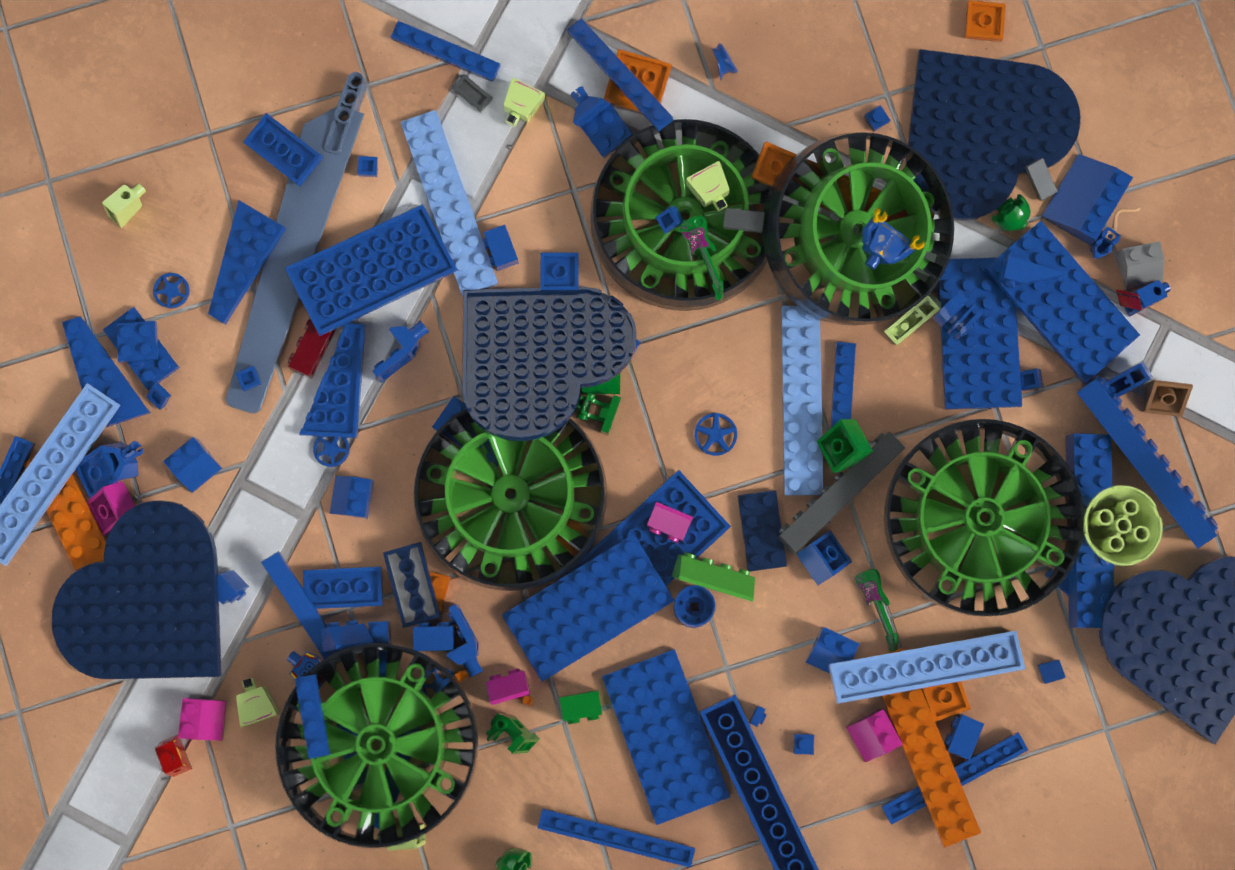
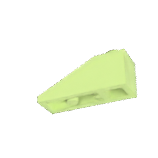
M930 292L920 303L902 313L884 332L898 345L941 309V302Z

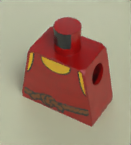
M178 735L160 742L155 747L165 775L175 777L192 769Z

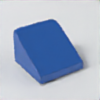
M675 206L667 208L655 217L665 234L685 222Z
M1036 368L1020 372L1022 391L1044 388L1041 369Z
M1059 659L1038 665L1044 684L1066 678Z

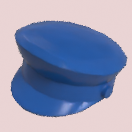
M719 43L717 47L712 49L718 61L720 80H722L723 75L726 73L733 74L738 72L723 44Z

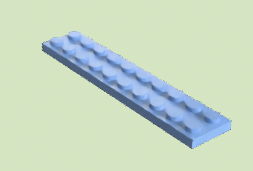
M434 110L402 121L401 125L441 238L457 268L454 274L462 297L463 290L487 289L498 285L437 111Z
M782 306L784 496L822 495L820 491L823 489V453L816 442L822 437L820 319L807 313L799 306Z
M88 383L0 505V563L4 566L10 563L121 406Z
M1017 631L828 665L837 704L1025 669Z

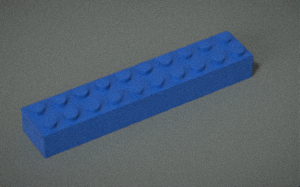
M1095 377L1077 392L1094 416L1197 549L1218 536V523L1212 516L1208 517L1206 515V508L1200 500L1195 501L1191 488L1181 483L1182 477L1176 469L1171 470L1169 467L1170 462L1164 454L1160 455L1157 452L1158 446L1152 439H1147L1145 436L1146 431L1140 423L1136 425L1133 421L1134 415L1128 408L1124 409L1122 407V400L1116 392L1114 394L1111 393L1108 381L1104 377Z
M1074 433L1066 436V464L1069 466L1079 487L1084 515L1091 500L1101 491L1112 487V446L1109 434ZM1083 532L1078 556L1068 573L1069 628H1101V611L1106 599L1114 589V564L1106 562L1095 554Z
M733 694L700 710L701 718L773 869L819 870L736 695Z

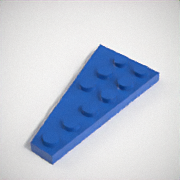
M238 200L208 312L209 315L225 325L286 230L281 224Z
M80 316L62 322L82 390L88 383L121 405L106 427L150 414L149 409L144 405L121 370L100 344L85 320Z
M345 324L333 357L329 361L328 369L324 373L314 397L310 412L306 416L305 424L301 428L300 436L358 437L365 324Z

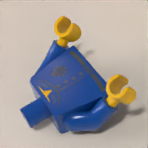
M880 208L874 210L875 217H872L862 230V250L870 255L865 265L873 270L876 269L879 262L883 265L894 264L909 256L915 249H922L925 245L924 241L920 244L915 243L920 239L918 235L913 237V243L910 244V240L885 222L887 219L886 211L883 215L878 216L881 212Z

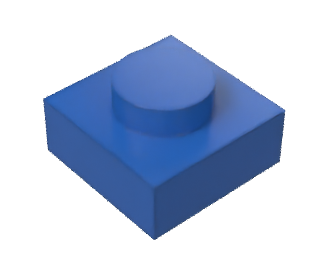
M881 105L864 115L873 132L891 121Z
M358 156V177H377L378 157Z
M255 366L236 373L244 392L262 384Z
M158 382L152 385L147 395V398L159 410L166 406L171 397L167 390Z
M757 705L749 723L756 727L759 724L762 725L767 715L764 713L765 709Z
M794 734L793 754L814 755V735Z

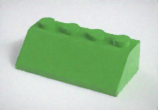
M687 552L684 555L678 554L672 577L753 602L755 577L750 576V571L740 568L738 572L733 571L730 565L721 563L720 566L713 564V560L704 557L700 561L695 559L696 555Z

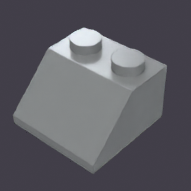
M1160 241L1123 248L1117 253L1125 290L1147 286L1157 280L1161 283L1163 282L1165 259Z

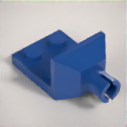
M581 86L575 89L578 93L573 91L570 95L578 104L575 108L573 123L583 129L601 156L606 158L634 134L609 101L603 98L588 96Z
M421 320L409 329L406 326L391 327L389 329L402 348L400 350L399 348L395 349L390 353V358L386 361L381 360L374 366L375 369L372 372L381 383L415 358L419 347L418 341L426 333H429Z
M133 441L129 445L123 442L101 445L82 459L75 471L89 498H92L105 486L138 476L136 457L142 455L144 451L143 448L136 451V449L142 446L139 442Z
M454 604L449 607L450 612L448 616L453 624L457 623L460 628L457 632L461 640H466L467 643L446 655L457 664L463 665L471 678L483 671L477 660L479 642L459 605Z

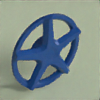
M708 414L702 417L695 427L694 437L696 444L706 454L713 456L726 454L736 443L737 428L734 422L724 414ZM713 417L711 428L700 426L704 420ZM719 417L727 420L732 427L720 428ZM698 431L708 436L703 447L698 440ZM734 432L733 441L728 447L723 437ZM717 442L724 451L710 452L708 449L713 443Z

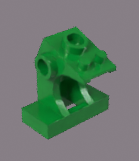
M585 392L580 394L574 411L577 414L576 418L583 421L590 419L602 423L601 433L608 436L621 397L613 395L611 404L595 400V395ZM591 404L602 407L599 417L588 413Z
M496 713L491 720V729L486 732L488 735L487 741H496L503 732L509 734L512 744L507 749L512 754L528 753L540 740L535 733L531 734L515 716L506 713Z

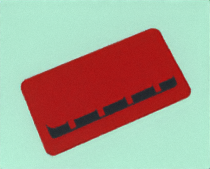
M1116 290L1120 306L1142 311L1138 294Z

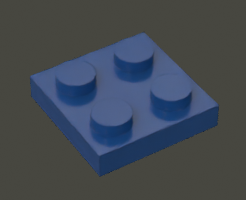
M541 253L540 290H578L579 253Z
M156 321L117 324L118 362L158 360Z

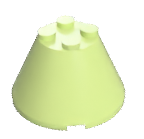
M1114 486L1101 491L1091 500L1084 515V533L1089 546L1101 559L1114 565L1128 566L1147 559L1158 547L1162 536V519L1159 517L1155 507L1156 504L1143 491L1130 486Z

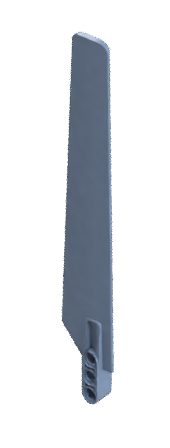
M353 72L347 77L337 107L303 125L300 139L322 155L323 159L300 187L288 178L276 220L286 230L262 269L226 396L227 404L233 408L254 414L259 412L262 407L300 299L285 268L316 253L364 117V113L359 112L367 90V83L359 72ZM356 81H361L358 86H353ZM355 98L352 103H347L348 99ZM349 115L346 120H341L342 116ZM255 366L262 384L244 392L236 373Z

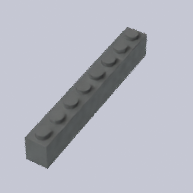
M890 431L885 435L881 433L874 440L876 444L872 447L873 452L860 463L848 467L849 470L843 473L841 471L834 478L836 482L831 487L826 485L820 491L822 495L818 499L814 497L806 504L808 509L805 512L800 510L793 517L795 521L790 526L785 524L779 530L781 534L777 538L792 554H795L905 449Z

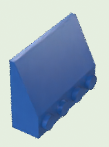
M1078 154L1041 217L1084 243L1091 245L1097 240L1133 177L1117 167Z

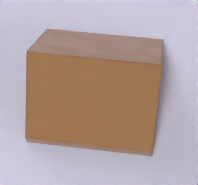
M1153 380L1147 383L1145 386L1144 413L1182 417L1193 384Z

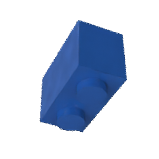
M505 225L484 232L485 238L482 241L485 249H490L491 256L488 257L492 267L496 266L497 271L519 264Z
M234 570L217 576L219 602L222 605L229 602L233 603L235 600L239 601L246 595L245 590L249 585Z
M963 714L955 716L951 723L953 728L951 734H948L944 740L947 751L970 760L984 723Z

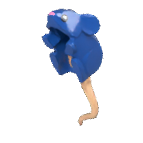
M1140 207L1137 209H1120L1115 213L1112 228H1105L1099 235L1096 243L1091 244L1090 251L1094 259L1103 258L1108 253H1111L1112 248L1119 242L1121 235L1116 232L1118 215L1121 212H1136L1141 209Z

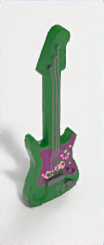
M701 215L695 216L680 225V232L690 243L693 255L699 249L713 282L712 287L716 294L715 299L719 301L723 299V280H720L707 248H711L715 252L716 247L709 239L706 218Z
M875 568L863 571L856 575V584L864 593L866 604L869 606L873 601L887 635L886 640L889 645V651L893 652L898 649L897 633H894L882 604L883 602L885 606H888L890 602L882 590L880 573Z

